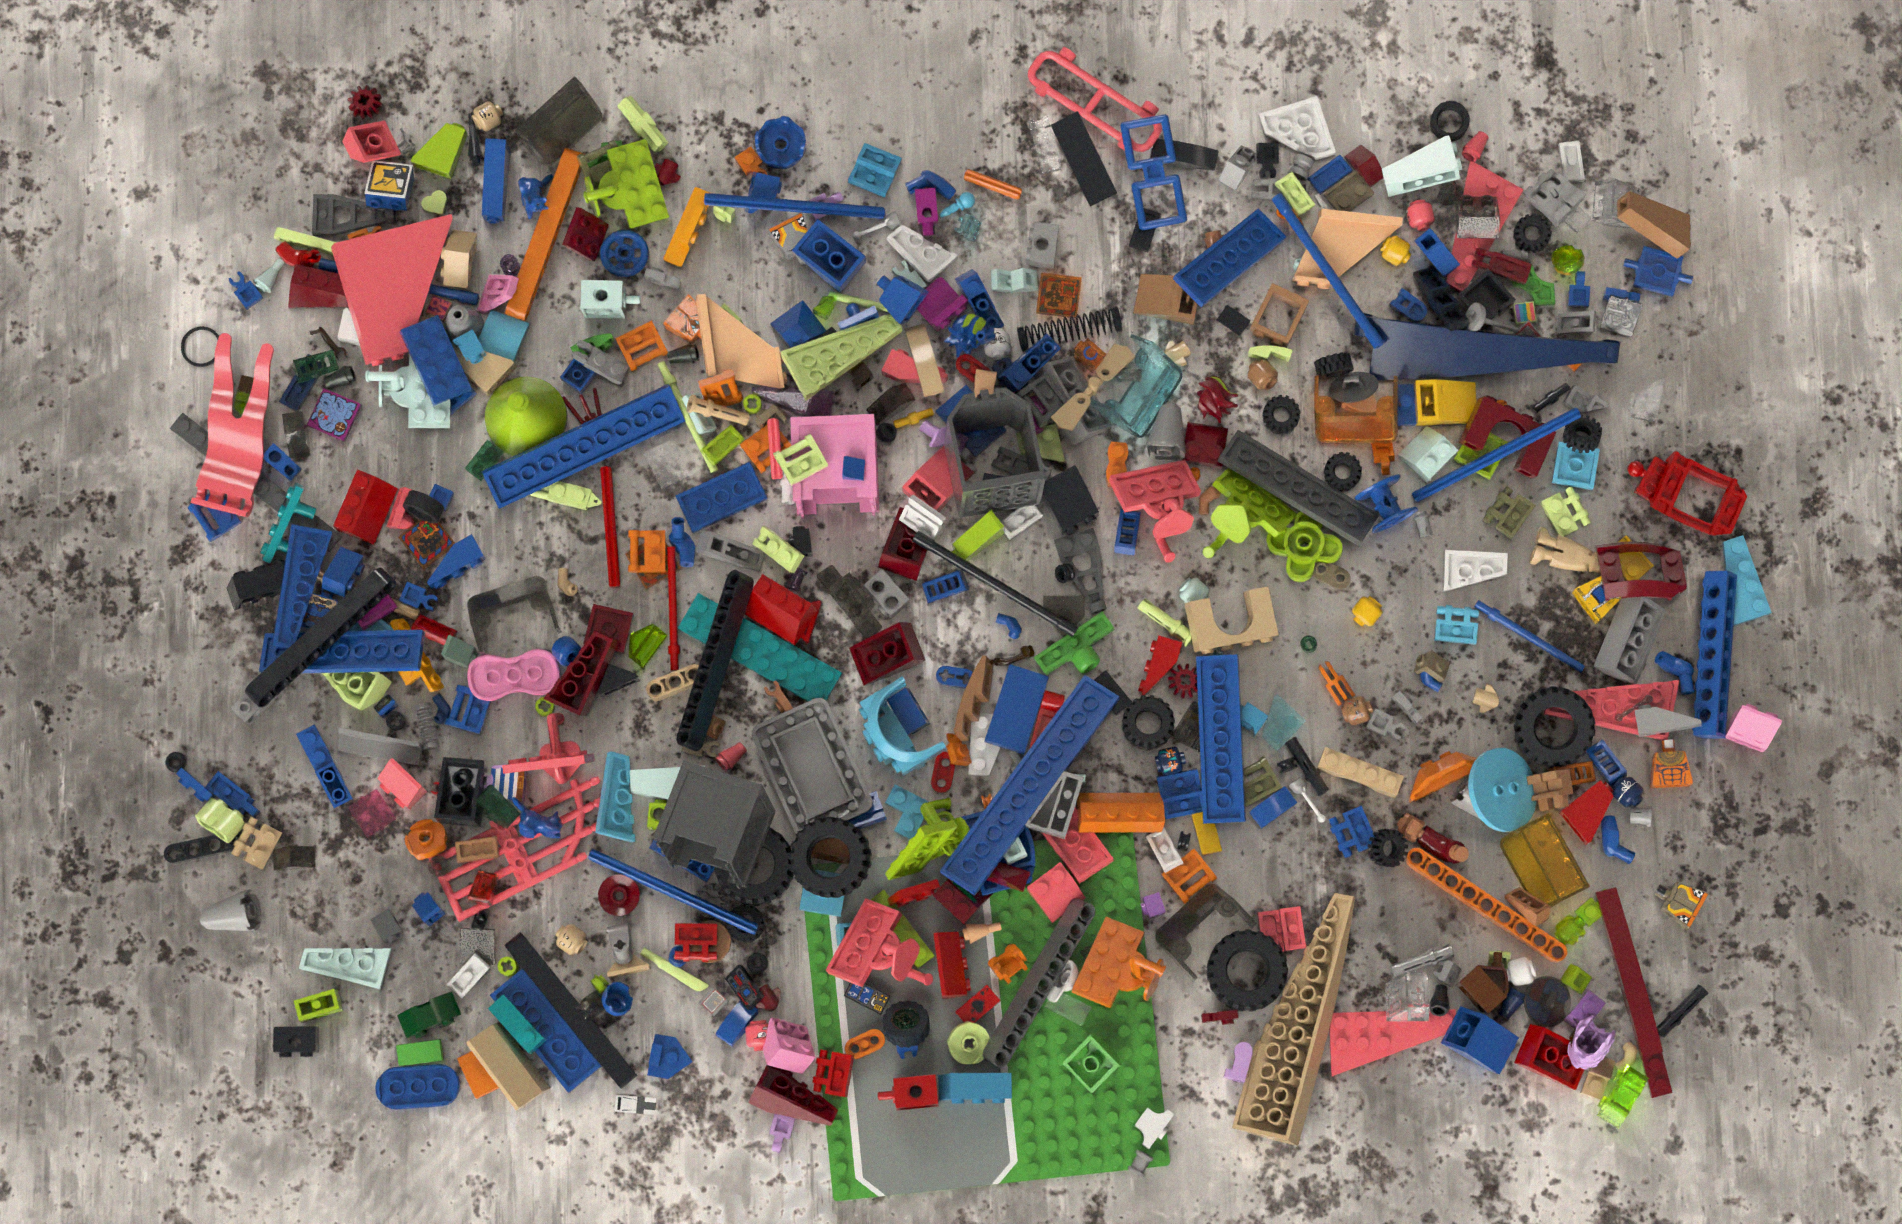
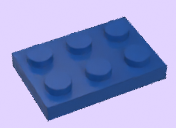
M965 385L941 405L935 413L947 425L948 416L963 395L973 393V391ZM1004 426L993 429L962 433L968 437L965 447L976 458L1005 434L1007 430Z

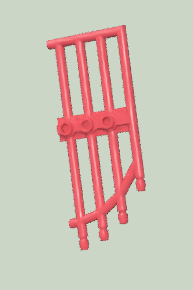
M598 776L579 784L576 778L570 781L571 789L530 808V810L541 813L574 796L577 809L559 817L562 824L576 818L573 834L529 856L523 844L543 834L538 833L534 838L519 837L514 826L519 824L521 813L512 818L506 813L490 821V829L468 840L497 836L500 844L499 855L504 854L509 865L456 892H453L449 883L450 880L493 859L468 862L445 874L440 862L456 855L455 846L428 858L458 922L587 858L585 852L579 853L577 856L573 855L581 838L596 830L597 822L591 824V826L583 827L585 813L593 810L595 807H599L600 798L584 805L582 792L591 788V786L599 784L601 781ZM569 845L561 863L537 874L532 864L533 862ZM514 873L518 882L517 885L464 911L462 910L458 902L459 899Z

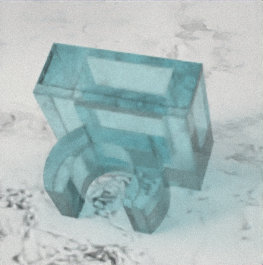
M965 214L964 218L960 217L958 219L961 222L960 228H955L954 230L968 241L974 242L982 223L974 216Z

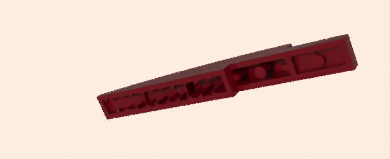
M1614 887L1595 892L1650 1096L1655 1098L1673 1093L1651 1004L1617 888Z

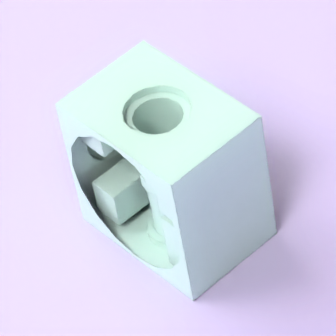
M581 280L580 308L584 318L625 319L626 304H640V296L626 295L623 281Z

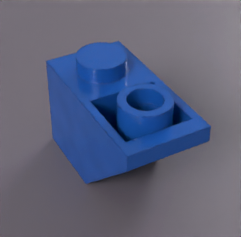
M1431 228L1415 240L1416 244L1444 278L1460 265Z

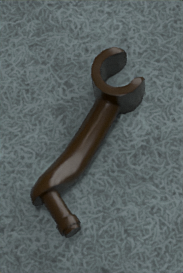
M319 326V329L309 331L310 335L320 333L323 340L334 351V355L338 360L340 352H344L345 357H348L346 349L338 347L322 327Z
M1031 645L1023 646L1020 648L1021 654L1010 658L996 657L994 660H990V664L1006 666L1022 659L1031 658L1034 656L1033 647Z

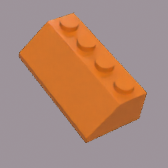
M1079 793L1077 798L1079 833L1162 832L1165 814L1164 802L1160 793Z

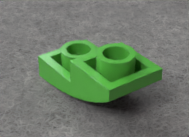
M611 333L595 335L583 340L603 352L609 350L613 346L612 343L615 342ZM577 343L570 347L572 352L578 351L588 355L587 352L577 346Z
M441 1039L396 1045L399 1066L444 1060Z

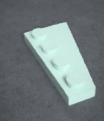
M304 948L299 969L381 990L392 949Z

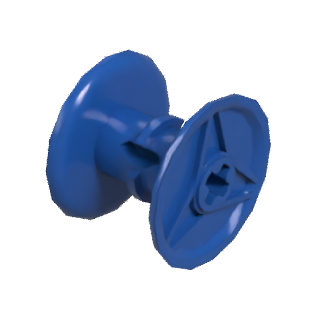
M1400 474L1390 476L1373 484L1354 498L1356 501L1372 498L1376 506L1374 510L1380 513L1383 520L1373 527L1372 533L1386 530L1418 511L1417 507L1401 510L1397 503L1398 497H1394L1390 490V487L1400 480Z

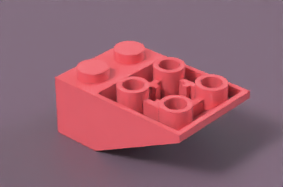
M944 446L924 463L902 487L903 493L908 497L914 494L938 512L954 496ZM961 461L966 483L974 472Z

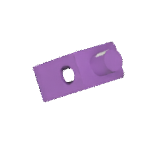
M1587 989L1565 1017L1564 1021L1575 1029L1582 1019H1586L1591 1015H1594V1019L1606 1003Z

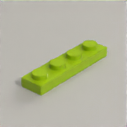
M882 890L870 899L900 911L896 905H889V895L885 890ZM902 914L893 932L899 937L901 943L912 938L919 944V954L914 962L916 968L919 969L935 956Z

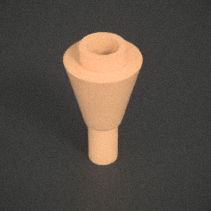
M1000 922L989 925L965 924L962 933L964 940H969L971 944L989 933L1002 930Z

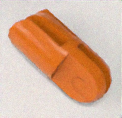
M1325 661L1324 663L1335 679L1331 681L1321 664L1318 668L1328 682L1325 687L1339 707L1342 704L1331 688L1333 685L1344 701L1348 700V697L1338 684L1339 681L1343 682L1352 698L1356 695L1344 676H1338L1330 662Z

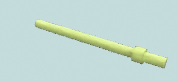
M662 361L657 365L664 377L663 382L665 385H670L685 422L699 450L706 446L702 435L698 434L682 400L683 397L676 385L677 380L675 376L671 375L665 361ZM702 454L710 472L718 471L717 466H713Z

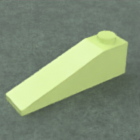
M379 672L322 673L346 703L361 711L380 701L392 681Z

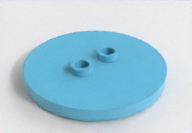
M1506 748L1487 750L1477 757L1469 774V796L1475 812L1488 827L1500 832H1510L1522 828L1529 822L1536 808L1537 801H1531L1534 795L1532 784L1528 785L1526 778L1527 776H1532L1533 773L1526 761L1516 752Z

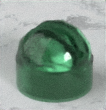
M1307 635L1301 639L1300 646L1305 653L1310 654L1317 649V641L1313 636ZM1306 642H1310L1312 646L1311 649L1308 648Z

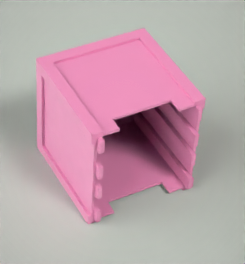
M874 414L790 417L791 446L805 439L804 437L808 434H811L828 463V467L793 485V501H796L797 516H801V519H804V515H816V504L860 503V513L871 512L872 516H875V512H879L877 434ZM808 446L794 453L792 460L811 451V448ZM844 456L865 460L864 481L845 480L842 478Z

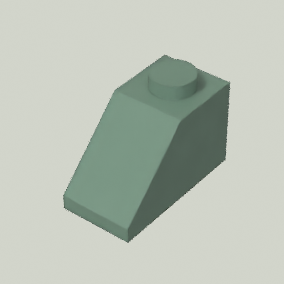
M448 635L441 653L446 661L468 668L472 660L478 657L477 649L474 646L451 635Z

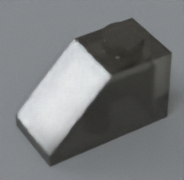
M303 411L282 414L289 457L294 459L311 456L306 415Z

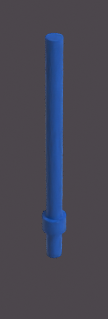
M1480 600L1475 604L1474 607L1488 615L1487 618L1492 621H1498L1581 673L1585 666L1505 617L1495 607L1491 608Z

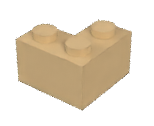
M453 230L451 236L447 237L445 247L442 248L441 259H444V265L441 267V277H444L443 285L468 289L472 279V261L477 251V233Z

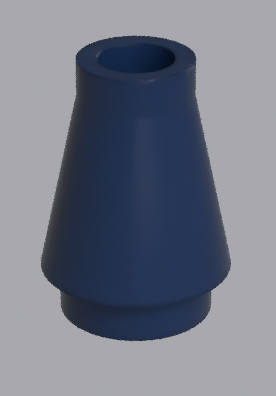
M1511 987L1507 997L1503 1000L1498 1014L1509 1020L1525 1002L1524 998L1526 995Z

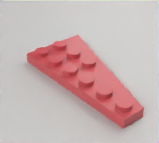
M1680 680L1600 689L1594 688L1573 692L1581 696L1590 706L1595 718V726L1639 735L1634 710H1638V706L1650 704L1651 707H1658L1673 712ZM1551 707L1544 710L1543 715L1573 721L1572 716L1562 708ZM1669 732L1644 737L1668 740Z

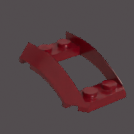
M1636 541L1595 545L1605 601L1615 597H1622V599L1660 597L1667 598L1670 601L1679 592L1681 594L1687 589L1681 553L1678 550L1660 544ZM1648 552L1659 554L1664 581H1624L1619 553Z

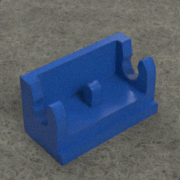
M904 688L887 699L907 735L914 734L930 724L910 688Z

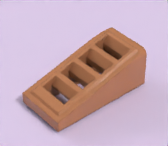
M1518 887L1505 895V899L1533 925L1538 926L1549 919L1551 906L1522 888Z

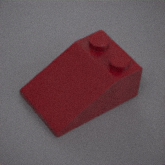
M899 507L882 551L878 568L917 581L928 550L912 541L917 532L899 520L904 508Z
M898 622L849 648L864 686L910 669L925 661L912 624L909 622Z

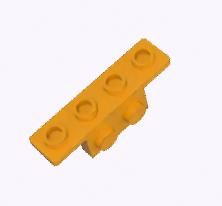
M697 187L694 188L663 257L665 262L680 268L683 266L692 244H695L698 239L700 225L703 226L706 221V212L709 205L704 204V195L710 192Z
M404 618L395 619L390 622L393 630H410V626ZM424 652L422 654L420 671H398L406 686L411 685L422 677L430 692L439 691L444 688L440 676L435 672L430 659Z

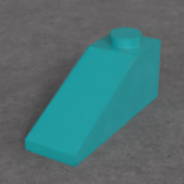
M504 994L488 1008L529 1054L535 1052L546 1041Z

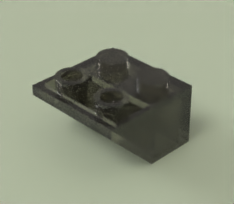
M1470 195L1456 196L1457 238L1498 239L1500 213L1497 197L1490 195L1482 197Z

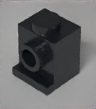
M805 526L793 527V536H789L790 545L801 552L804 557H811L812 548L809 528L805 529Z

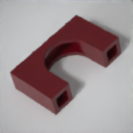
M1486 395V397L1478 398L1459 443L1477 452L1484 448L1492 428L1498 422L1512 424L1518 429L1521 436L1545 423L1541 422L1539 424L1533 421L1534 418L1524 413L1521 415L1515 412L1516 409L1506 404L1503 406L1497 403L1496 398ZM1554 431L1523 447L1513 470L1530 479L1537 477L1557 432Z

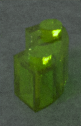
M1626 1065L1622 1071L1618 1070L1612 1079L1615 1082L1607 1097L1602 1096L1597 1105L1600 1109L1596 1116L1619 1129L1649 1078L1629 1065Z

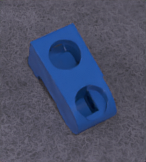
M274 443L264 453V461L290 482L302 470Z

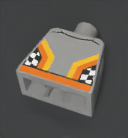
M798 213L769 228L768 234L788 260L796 256L800 265L805 264L792 251L808 231L804 214Z

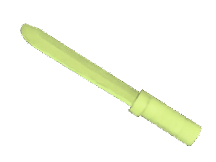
M645 947L640 953L643 957L658 964L657 967L671 974L695 991H703L709 986L683 969L671 965L666 959Z

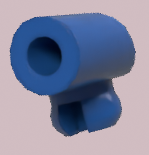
M992 327L990 329L985 328L983 331L976 333V339L981 345L995 340L996 337Z

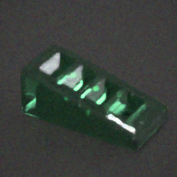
M333 350L295 359L292 363L298 383L339 370ZM326 357H328L330 363L329 367L326 366L324 360ZM318 360H320V363H321V366H322L321 369L318 368V365H317V362H316V361H318ZM312 363L314 371H310L308 364ZM301 366H304L306 373H302Z

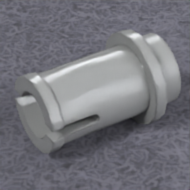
M1524 248L1522 250L1503 249L1504 255L1524 262L1528 261V251H1524Z
M1427 511L1415 513V518H1413L1417 522L1420 538L1433 535L1428 519L1430 514H1427Z

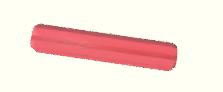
M772 418L767 421L771 478L782 479V469L773 455L778 450L781 452L779 420Z

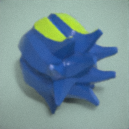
M965 314L954 321L952 328H948L951 335L944 342L950 343L949 346L955 345L957 358L962 351L970 355L974 348L976 349L981 345L976 339V333L987 328L986 321L978 315Z

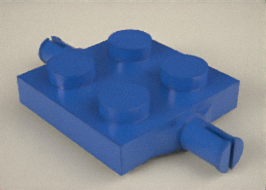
M1643 246L1638 261L1627 258L1624 261L1623 266L1635 269L1633 287L1673 297L1679 281L1692 284L1693 276L1682 273L1681 265L1684 256L1675 258L1668 252Z

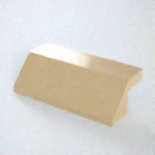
M500 1022L492 1024L466 1042L515 1110L525 1107L537 1096L551 1089L512 1035Z

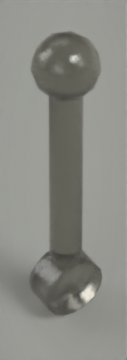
M1646 695L1644 700L1621 714H1616L1615 720L1622 721L1624 716L1636 710L1638 706L1646 703L1650 704L1653 701V697Z

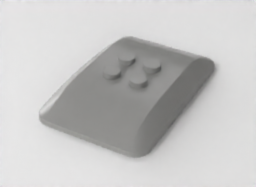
M815 698L766 720L753 728L752 739L796 834L808 822L815 821L814 819L834 817L848 821L870 810L872 798L832 710L825 699Z

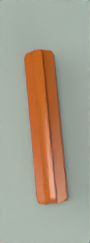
M967 169L964 174L965 181L1017 200L1021 197L1022 189L970 169Z

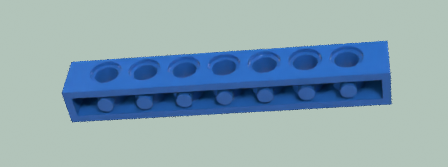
M1705 571V578L1703 579L1704 594L1701 600V635L1698 641L1699 659L1697 660L1698 676L1695 682L1696 700L1694 701V718L1700 719L1702 726L1692 728L1693 735L1702 739L1726 738L1737 574L1730 571ZM1714 672L1713 677L1710 679L1711 673ZM1711 713L1710 718L1707 720L1708 714Z

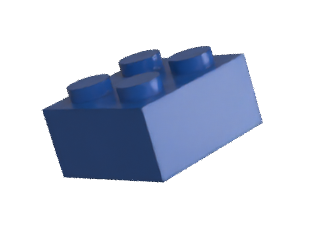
M573 358L560 376V379L582 394L597 373Z

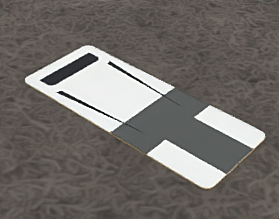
M616 1095L615 1112L655 1115L656 1098Z

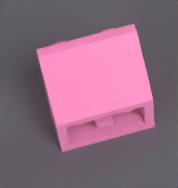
M771 1017L768 1024L766 1041L763 1046L767 1065L803 1074L815 1059L807 1027Z

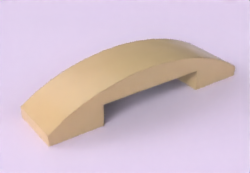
M920 324L905 328L924 397L943 393L942 381L925 325Z

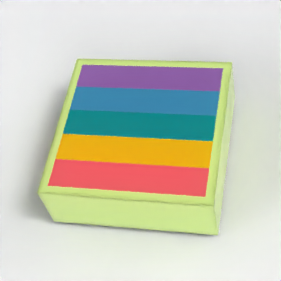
M1534 301L1513 304L1515 325H1522L1528 319L1531 323H1536Z

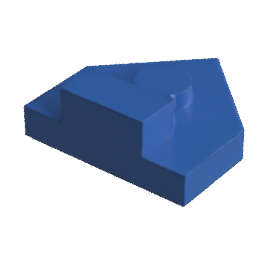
M655 1034L647 1076L670 1079L683 1068L693 1063L676 1037Z

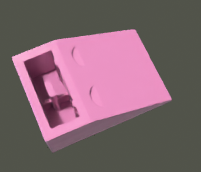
M1750 704L1742 705L1730 718L1726 729V738L1764 752L1767 750L1782 720L1778 719V715L1774 713L1758 711L1756 706Z

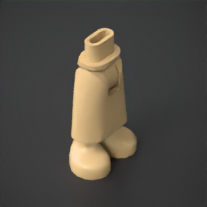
M1539 528L1535 539V544L1537 545L1533 548L1529 564L1536 565L1541 560H1549V566L1600 573L1596 552L1593 553L1589 548L1564 536L1551 537L1546 528ZM1541 546L1553 547V550L1550 551Z

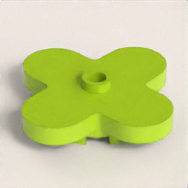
M1301 511L1295 517L1294 526L1291 528L1286 527L1276 538L1268 533L1266 539L1270 552L1278 556L1287 557L1286 572L1289 578L1295 582L1309 580L1314 573L1316 562L1334 563L1340 559L1343 553L1340 539L1334 535L1322 533L1323 524Z

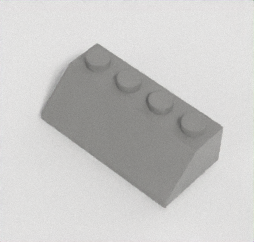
M1074 356L1048 362L1033 376L1036 380L1046 373L1067 401L1075 394L1083 393L1088 387V381ZM1091 396L1090 406L1073 431L1063 429L1072 445L1085 442L1112 427L1096 396Z
M1648 597L1621 598L1594 667L1604 674L1630 685L1637 684L1666 610Z

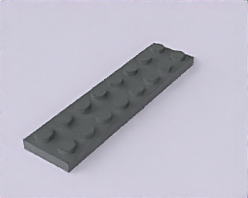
M1237 430L1218 459V462L1357 546L1361 545L1379 516L1376 512L1240 430Z

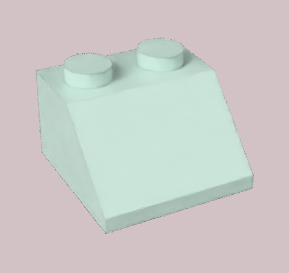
M1426 426L1398 456L1428 484L1456 456L1458 449L1443 435Z

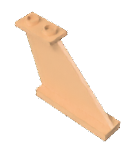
M1321 209L1318 211V222L1311 238L1337 276L1340 277L1401 227L1403 218ZM1305 249L1292 282H1296L1297 286L1309 287V284H1314L1319 289H1329V286L1332 285L1308 250Z
M706 294L697 295L696 304L706 377L717 376L726 369H732L735 373L736 381L776 388L778 390L785 388L784 384H787L786 372H782L781 364H784L779 347L773 348L708 298Z

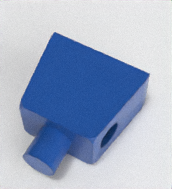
M884 275L877 282V285L884 290L879 301L899 324L907 323L929 293L926 289L903 276L894 277L891 281Z

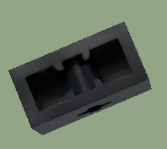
M316 1026L274 1027L273 1052L279 1054V1057H292V1053H300V1057H313V1053H319V1028ZM297 1037V1039L301 1040V1043L295 1046L292 1044V1041H295Z

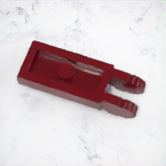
M1476 248L1475 253L1478 256L1490 258V261L1487 264L1479 260H1473L1472 266L1486 271L1489 269L1494 275L1523 285L1526 284L1532 264L1495 251L1491 252Z

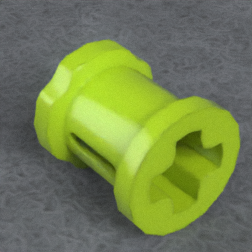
M503 957L499 960L498 970L504 976L511 977L518 972L519 967L513 958ZM511 962L513 969L505 972L504 964Z

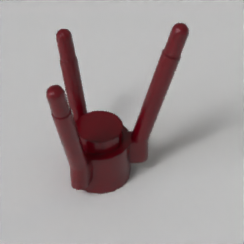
M593 388L597 416L595 412H590L582 394L579 395L587 414L584 417L585 421L566 397H562L564 403L580 424L602 415L596 388Z

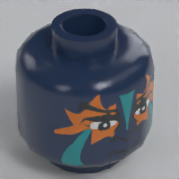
M1176 746L1161 749L1158 751V756H1155L1158 772H1162L1165 776L1182 772L1183 764H1186L1184 751L1179 752Z

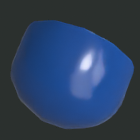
M612 982L605 988L601 1001L604 1009L610 1015L623 1016L630 1011L633 997L629 994L630 988L628 985L622 982Z

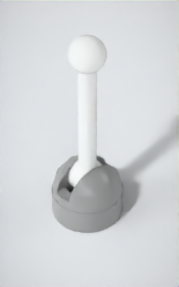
M896 211L888 214L885 222L861 232H854V239L858 240L862 235L884 226L891 229L900 227L901 223Z
M1302 776L1288 785L1294 793L1304 796L1318 816L1319 822L1322 823L1326 820L1325 815L1319 812L1305 792L1307 783Z

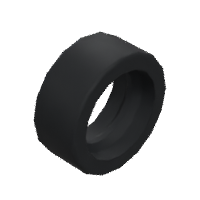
M1456 101L1440 103L1434 109L1430 118V127L1433 134L1438 139L1449 135L1451 142L1463 137L1470 123L1467 109ZM1453 110L1461 116L1462 125L1456 132H1445L1439 127L1438 117L1443 111Z
M415 490L409 491L403 503L406 511L429 523H437L444 511V506L439 501Z

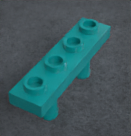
M295 482L293 487L290 486L285 495V498H288L285 506H280L277 513L279 517L277 524H272L268 533L271 537L268 543L264 542L260 554H263L262 561L270 564L275 552L278 550L287 553L288 540L283 539V534L292 514L297 513L311 520L313 519L316 508L300 502V496L304 490L303 485Z

